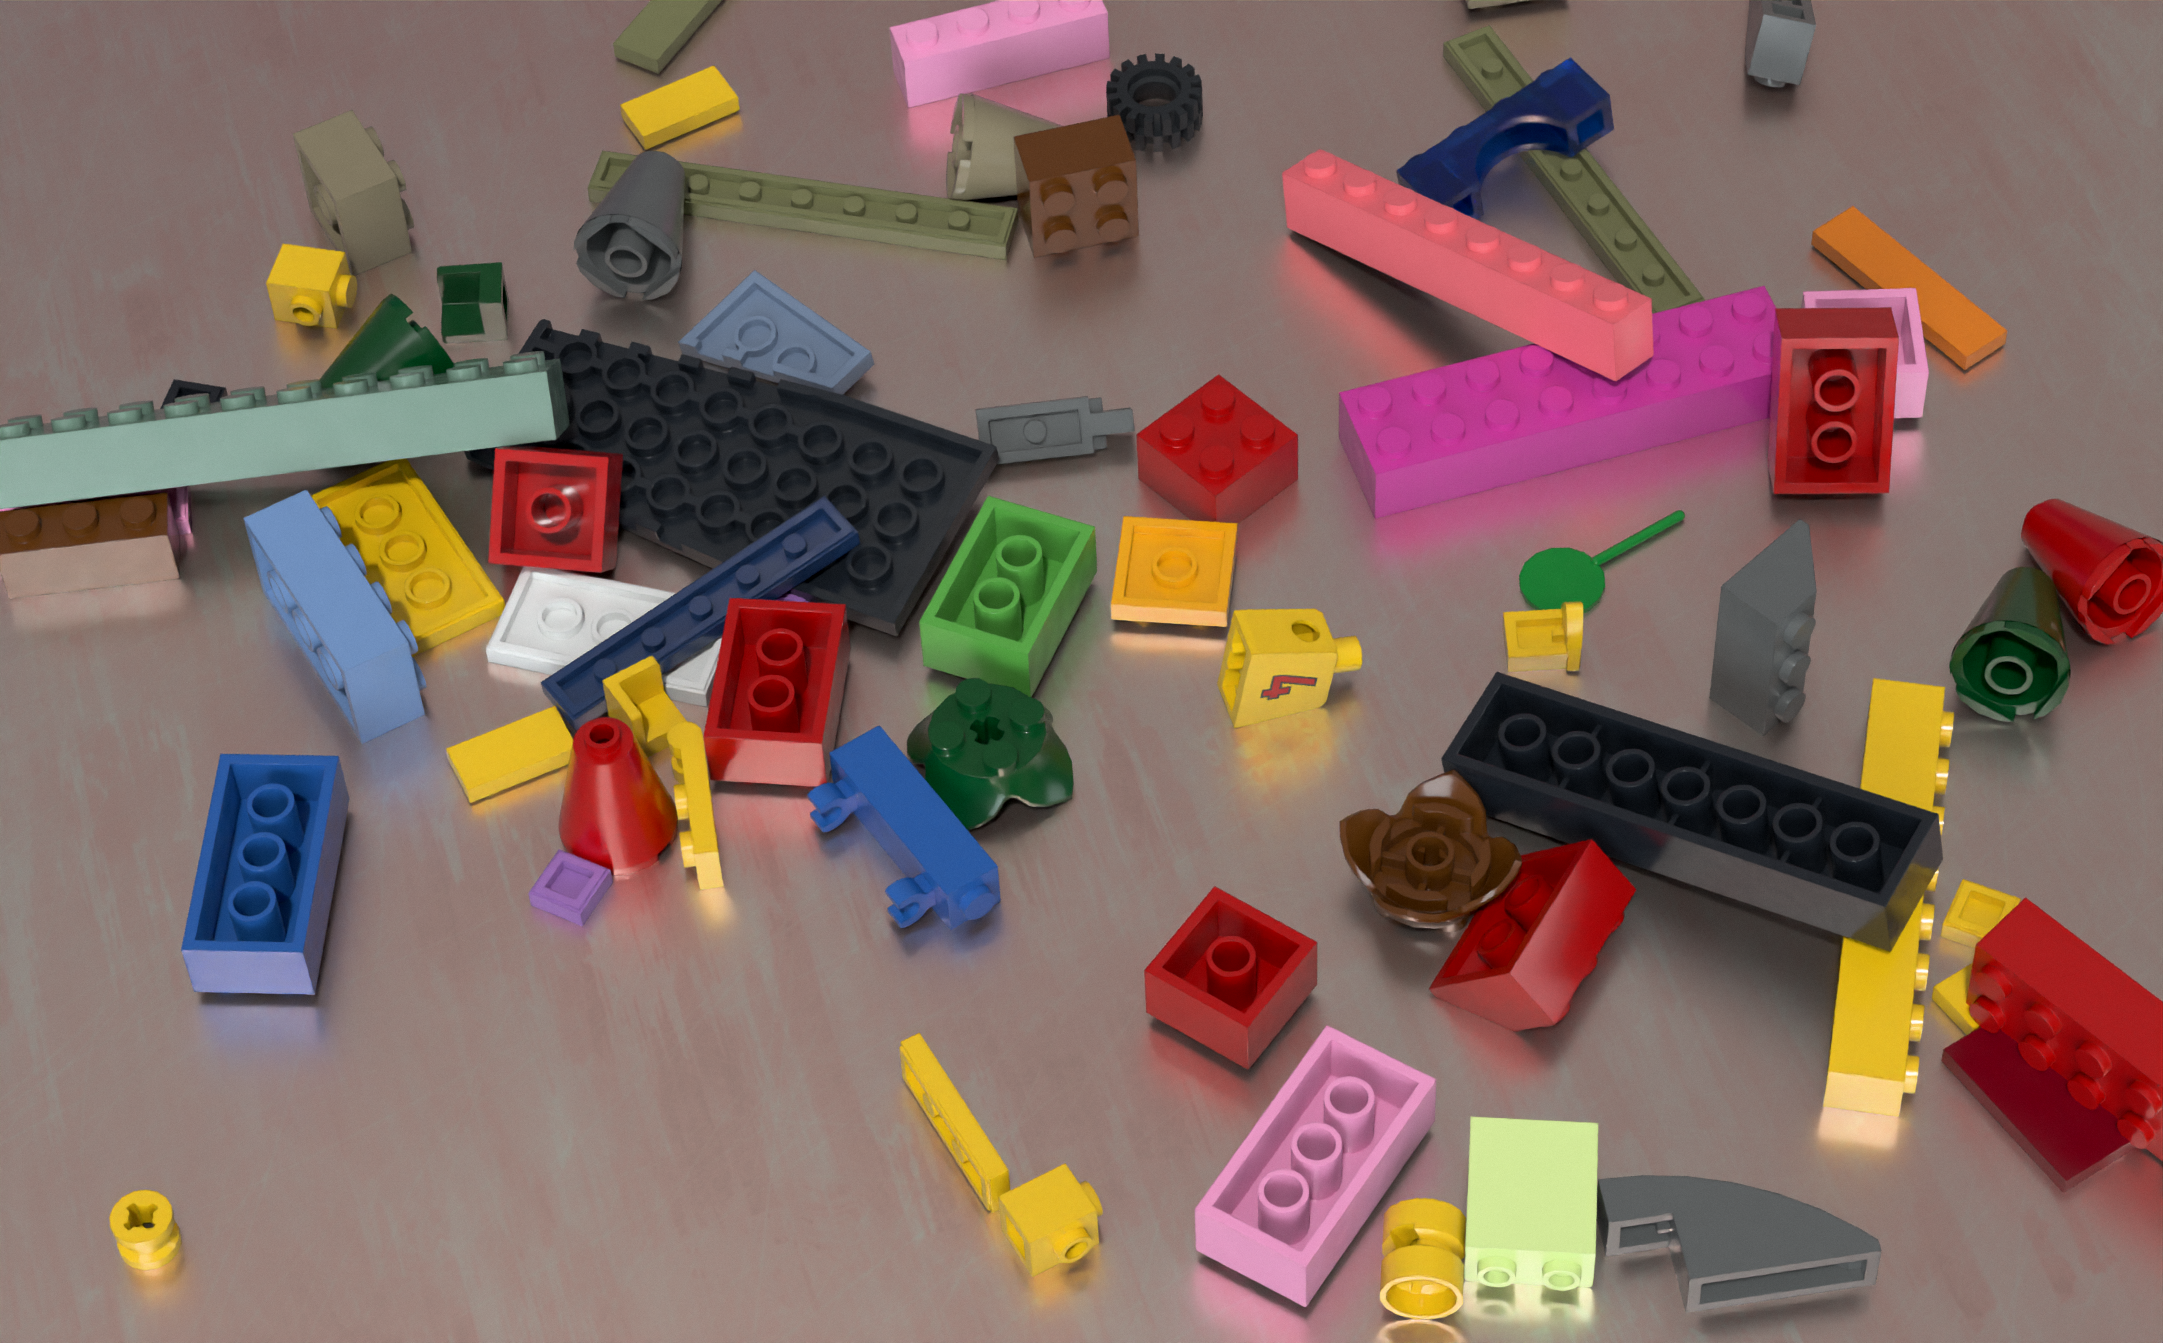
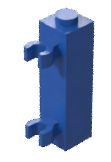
M880 725L829 753L833 783L821 784L807 794L809 801L816 808L810 812V817L824 833L841 825L848 815L853 812L899 867L906 878L892 883L885 889V893L894 903L887 908V911L900 928L915 923L931 907L945 925L952 930L968 920H976L983 917L994 905L1001 902L998 866Z

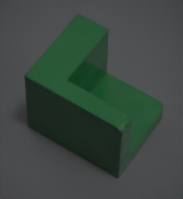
M502 262L438 267L437 283L442 302L441 335L445 344L508 340L509 297Z

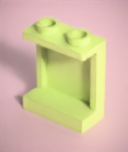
M1471 1116L1464 1279L1466 1281L1481 1282L1491 1287H1505L1511 1284L1545 1285L1548 1288L1560 1291L1571 1290L1576 1287L1588 1288L1593 1286L1596 1257L1598 1123Z

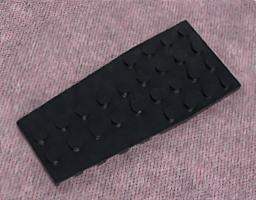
M546 319L538 322L518 353L544 351L545 360L560 359L570 426L556 440L516 445L623 454L619 527L714 569L825 496L858 531L860 544L787 593L804 598L808 602L846 604L848 620L894 636H898L999 461L997 446L845 395L782 379L778 386L758 382L754 372L731 367L727 374L704 368L702 359L684 354L681 355L679 361L652 354L650 346L631 342L629 349L603 342L600 333L582 329L579 336L554 330L551 321ZM499 447L464 451L468 460L494 471L495 448Z

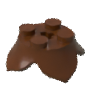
M1454 769L1420 783L1408 793L1400 811L1395 815H1388L1379 809H1365L1339 821L1340 841L1345 860L1354 875L1372 895L1376 912L1382 917L1394 919L1415 928L1441 929L1446 932H1456L1463 929L1469 921V916L1475 913L1479 907L1499 896L1516 878L1522 867V858L1514 843L1502 836L1491 838L1488 835L1486 810L1479 795Z

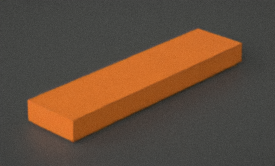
M1854 206L1813 231L1811 245L1866 290L1916 288L1923 336L1964 370L2006 343L2007 330Z

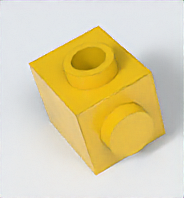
M283 243L266 281L274 319L299 323L304 326L337 329L345 309L351 308L354 305L357 295L356 277L350 275L346 253L342 251Z
M1066 1163L998 1196L1001 1230L1032 1277L1060 1263L1075 1262L1085 1256L1092 1247L1099 1244L1097 1217L1103 1214L1100 1200L1090 1183L1087 1181L1079 1183Z

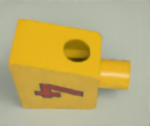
M1315 608L1234 610L1217 681L1234 728L1320 708L1327 701L1333 674L1361 669V646L1358 638L1354 635L1333 638L1323 613Z

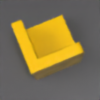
M649 656L602 680L609 717L621 720L628 725L646 756L650 757L668 748L667 732L673 725L686 721V719L665 693L661 668L653 656Z

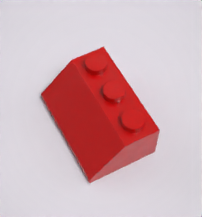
M1592 839L1521 855L1522 867L1516 878L1499 896L1479 907L1430 985V992L1438 999L1512 1031L1542 1026L1550 1027L1558 1023L1569 1011L1571 1006L1570 999L1582 979L1595 968L1598 962L1597 954L1609 934L1614 932L1623 922L1625 917L1623 911L1637 890Z

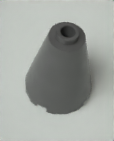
M646 151L637 155L579 229L574 241V250L576 249L579 256L576 264L580 272L599 289L621 298L626 297L627 291L644 293L642 300H652L669 293L678 281L682 269L685 171L674 157L660 151Z

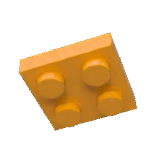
M1123 516L1111 600V619L1227 627L1238 541V523Z

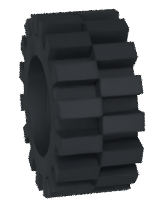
M1155 53V61H1148L1146 54L1137 56L1136 65L1128 59L1121 63V71L1114 69L1110 74L1111 81H1107L1106 85L1107 117L1120 115L1129 142L1131 143L1135 140L1136 150L1145 151L1147 144H1154V152L1163 151V143L1168 142L1171 148L1175 149L1181 146V137L1189 142L1194 137V129L1199 131L1203 118L1202 81L1199 74L1195 75V68L1189 63L1182 68V59L1173 56L1168 63L1165 62V54ZM1148 99L1170 101V103L1161 106L1139 104Z

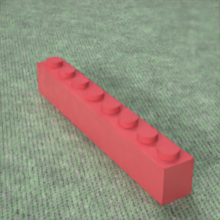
M1319 149L1307 155L1303 160L1282 172L1287 228L1614 381L1619 380L1654 355L1652 299L1324 150Z

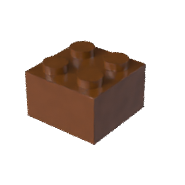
M1120 115L1013 137L1018 213L1034 258L1139 236L1136 158Z

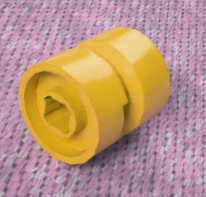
M1414 1198L1402 1200L1390 1206L1384 1213L1382 1253L1385 1257L1381 1262L1380 1301L1386 1309L1407 1318L1430 1320L1455 1313L1463 1305L1464 1264L1461 1260L1465 1257L1466 1217L1460 1209L1450 1203L1437 1199Z

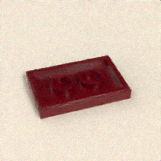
M1979 1027L1943 1049L1942 1063L2063 1193L2137 1148L2120 1134L2117 1128V1121L2119 1120L2101 1105L2095 1110H2089L2081 1105L2069 1093L2067 1079L2051 1067L2046 1071H2038L2031 1067L2020 1055L2018 1050L2019 1043L2001 1029L1997 1033H1990Z

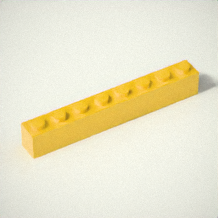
M1873 678L1859 788L1939 814L1940 833L1942 835L1945 807L1933 806L1934 794L1945 795L1949 759L1938 758L1939 747L1950 748L1954 722V712L1943 711L1945 687ZM1939 867L1925 891L1935 892ZM1924 894L1891 952L1842 936L1823 1107L1899 1117L1903 1093L1915 1094L1919 1056L1908 1055L1909 1041L1920 1042L1925 1005L1913 1004L1914 990H1926L1930 954L1918 953L1919 940H1931L1935 910L1934 904L1923 903Z

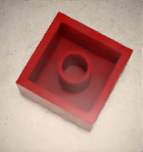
M1219 374L1136 434L1138 479L1190 520L1239 524L1298 480V434Z
M519 445L495 448L488 563L599 573L616 568L623 454Z
M1214 886L1144 970L1146 1013L1249 1070L1317 986L1318 942Z

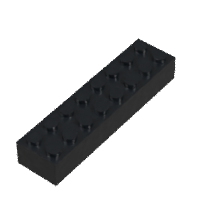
M1500 672L1495 673L1441 758L1444 773L1453 769L1459 773L1477 792L1486 810V815L1570 844L1592 839L1609 857L1890 952L1943 860L1939 814Z

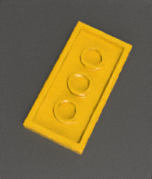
M407 458L385 461L311 495L319 509L328 506L332 511L341 530L342 537L339 539L343 545L353 544L358 550L366 567L367 575L365 578L369 584L378 581L383 587L392 607L390 615L395 623L404 620L409 626L418 646V652L412 654V657L502 615L505 608L503 597Z

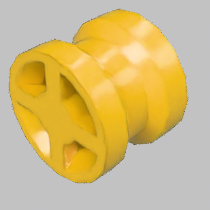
M138 1190L123 1196L113 1206L109 1216L110 1228L117 1240L118 1251L125 1263L140 1270L158 1269L168 1264L178 1254L182 1244L181 1232L174 1220L173 1208L165 1196L157 1191ZM153 1223L154 1227L145 1228L142 1224Z

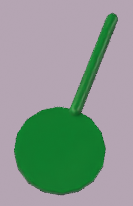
M1677 510L1594 557H1590L1585 552L1572 548H1549L1538 552L1528 559L1519 574L1520 593L1526 603L1535 610L1561 609L1563 602L1581 601L1583 603V613H1586L1600 602L1605 591V576L1600 566L1682 521L1685 518V513L1682 510Z

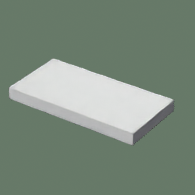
M523 566L487 645L488 662L552 675L676 593L560 569ZM722 635L662 675L664 691L671 700L708 707Z

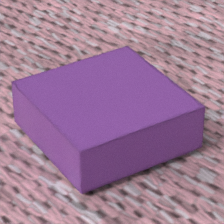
M559 849L529 891L530 904L538 909L583 926L613 883L611 870Z

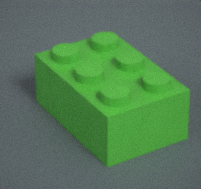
M988 496L919 621L923 666L966 679L980 678L988 684L1014 687L1032 697L1097 573L1095 526Z

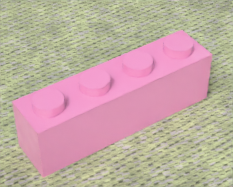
M999 0L890 27L893 71L908 108L955 97L960 93L968 94L1110 58L1108 12L1102 0Z

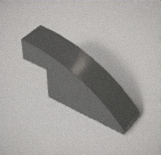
M1656 1175L1598 1179L1596 1220L1605 1255L1613 1256L1669 1247L1686 1313L1876 1285L1881 1257L1879 1240L1862 1229L1820 1208L1779 1193L1721 1180L1690 1176Z

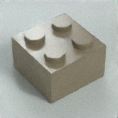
M350 110L293 133L309 208L336 251L346 253L350 273L356 276L412 253L408 230L414 228V221L406 202L400 196V192L406 190V183L396 161L386 162L384 159V150L372 126L364 128L353 110Z

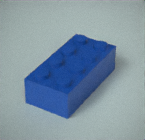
M220 754L181 947L194 992L315 995L350 800L339 756Z

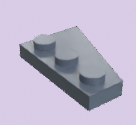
M756 270L746 277L678 341L682 354L702 359V361L729 369L735 367L754 372L755 377L779 383L782 379L841 395L875 364L871 351Z

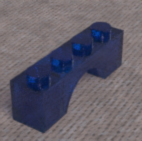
M1570 57L1555 68L1541 73L1535 81L1512 96L1499 100L1492 109L1472 122L1456 128L1447 138L1432 148L1410 158L1404 166L1396 170L1398 184L1467 216L1478 219L1484 215L1480 192L1482 183L1490 170L1500 161L1511 155L1529 150H1549L1573 157L1614 130L1610 94Z

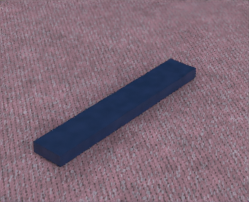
M825 496L540 682L543 693L577 731L586 722L596 719L608 711L602 680L649 656H653L659 663L661 674L663 675L723 635L729 598L776 600L859 545L858 531Z

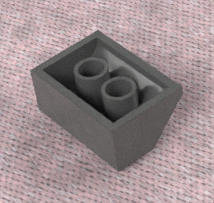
M1801 519L1795 522L1721 586L1709 698L1762 736H1765L1781 721L1784 723L1791 721L1799 713L1806 699V694L1803 691L1806 671L1811 662L1808 653L1811 634L1816 624L1813 615L1817 590L1809 525Z

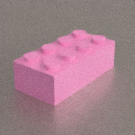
M1326 1025L1196 1206V1250L1290 1300L1307 1307L1435 1122L1436 1079Z

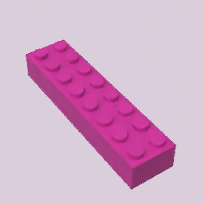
M1765 286L1653 313L1654 355L1617 381L1609 379L1534 343L1339 392V440L1372 514L1377 519L1770 418L1776 306Z

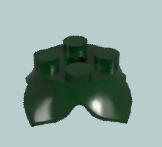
M980 678L965 679L958 684L955 693L949 695L932 713L918 723L908 736V757L913 763L925 766V780L967 830L981 827L995 818L1004 802L1009 798H1017L1028 806L1047 807L1072 799L1074 786L1072 760L1066 746L1052 727L1053 716L1051 712L1039 700L1029 697L1014 687L988 684Z

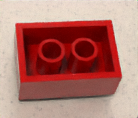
M1891 307L1775 308L1768 467L1774 494L1889 493L1899 336Z
M729 598L703 736L710 780L814 787L828 783L831 769L829 753L834 750L851 650L846 604Z

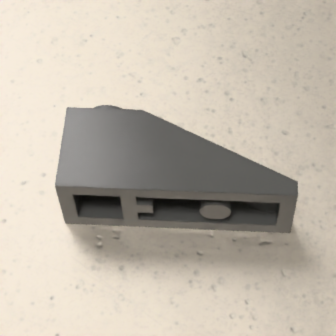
M1811 0L1749 1L1745 62L1748 75L1754 76L1757 82L1771 87H1784L1786 83L1800 85L1816 28Z

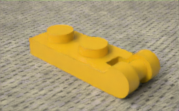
M682 721L669 729L667 732L669 751L673 755L671 766L674 778L681 783L673 785L678 820H690L691 831L679 832L684 868L696 866L700 890L724 887L703 734L697 724L690 721Z

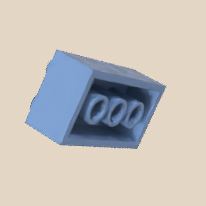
M304 490L243 518L263 593L361 744L425 715L420 691L427 686L420 667L411 656L418 652V646L413 633L404 620L395 623L391 617L392 607L381 584L378 581L369 584L365 578L367 575L366 567L356 547L353 544L344 546L339 539L342 537L341 530L330 508L326 506L319 509L308 491Z

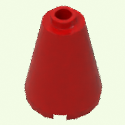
M2060 499L2046 500L2029 510L2024 518L2021 530L2022 542L2041 570L2053 580L2058 595L2087 635L2106 645L2115 644L2110 638L2122 633L2133 638L2145 631L2160 617L2163 612L2162 541Z
M610 717L590 720L577 730L573 738L558 823L561 842L566 852L610 869L612 875H629L647 869L659 860L658 853L669 842L672 845L677 837L678 816L675 803L627 724Z

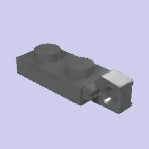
M1088 396L975 409L979 441L997 446L999 455L997 464L1095 453L1094 450L1107 448L1106 435L1135 431L1133 410L1130 407L1103 410L1101 397L1088 399Z

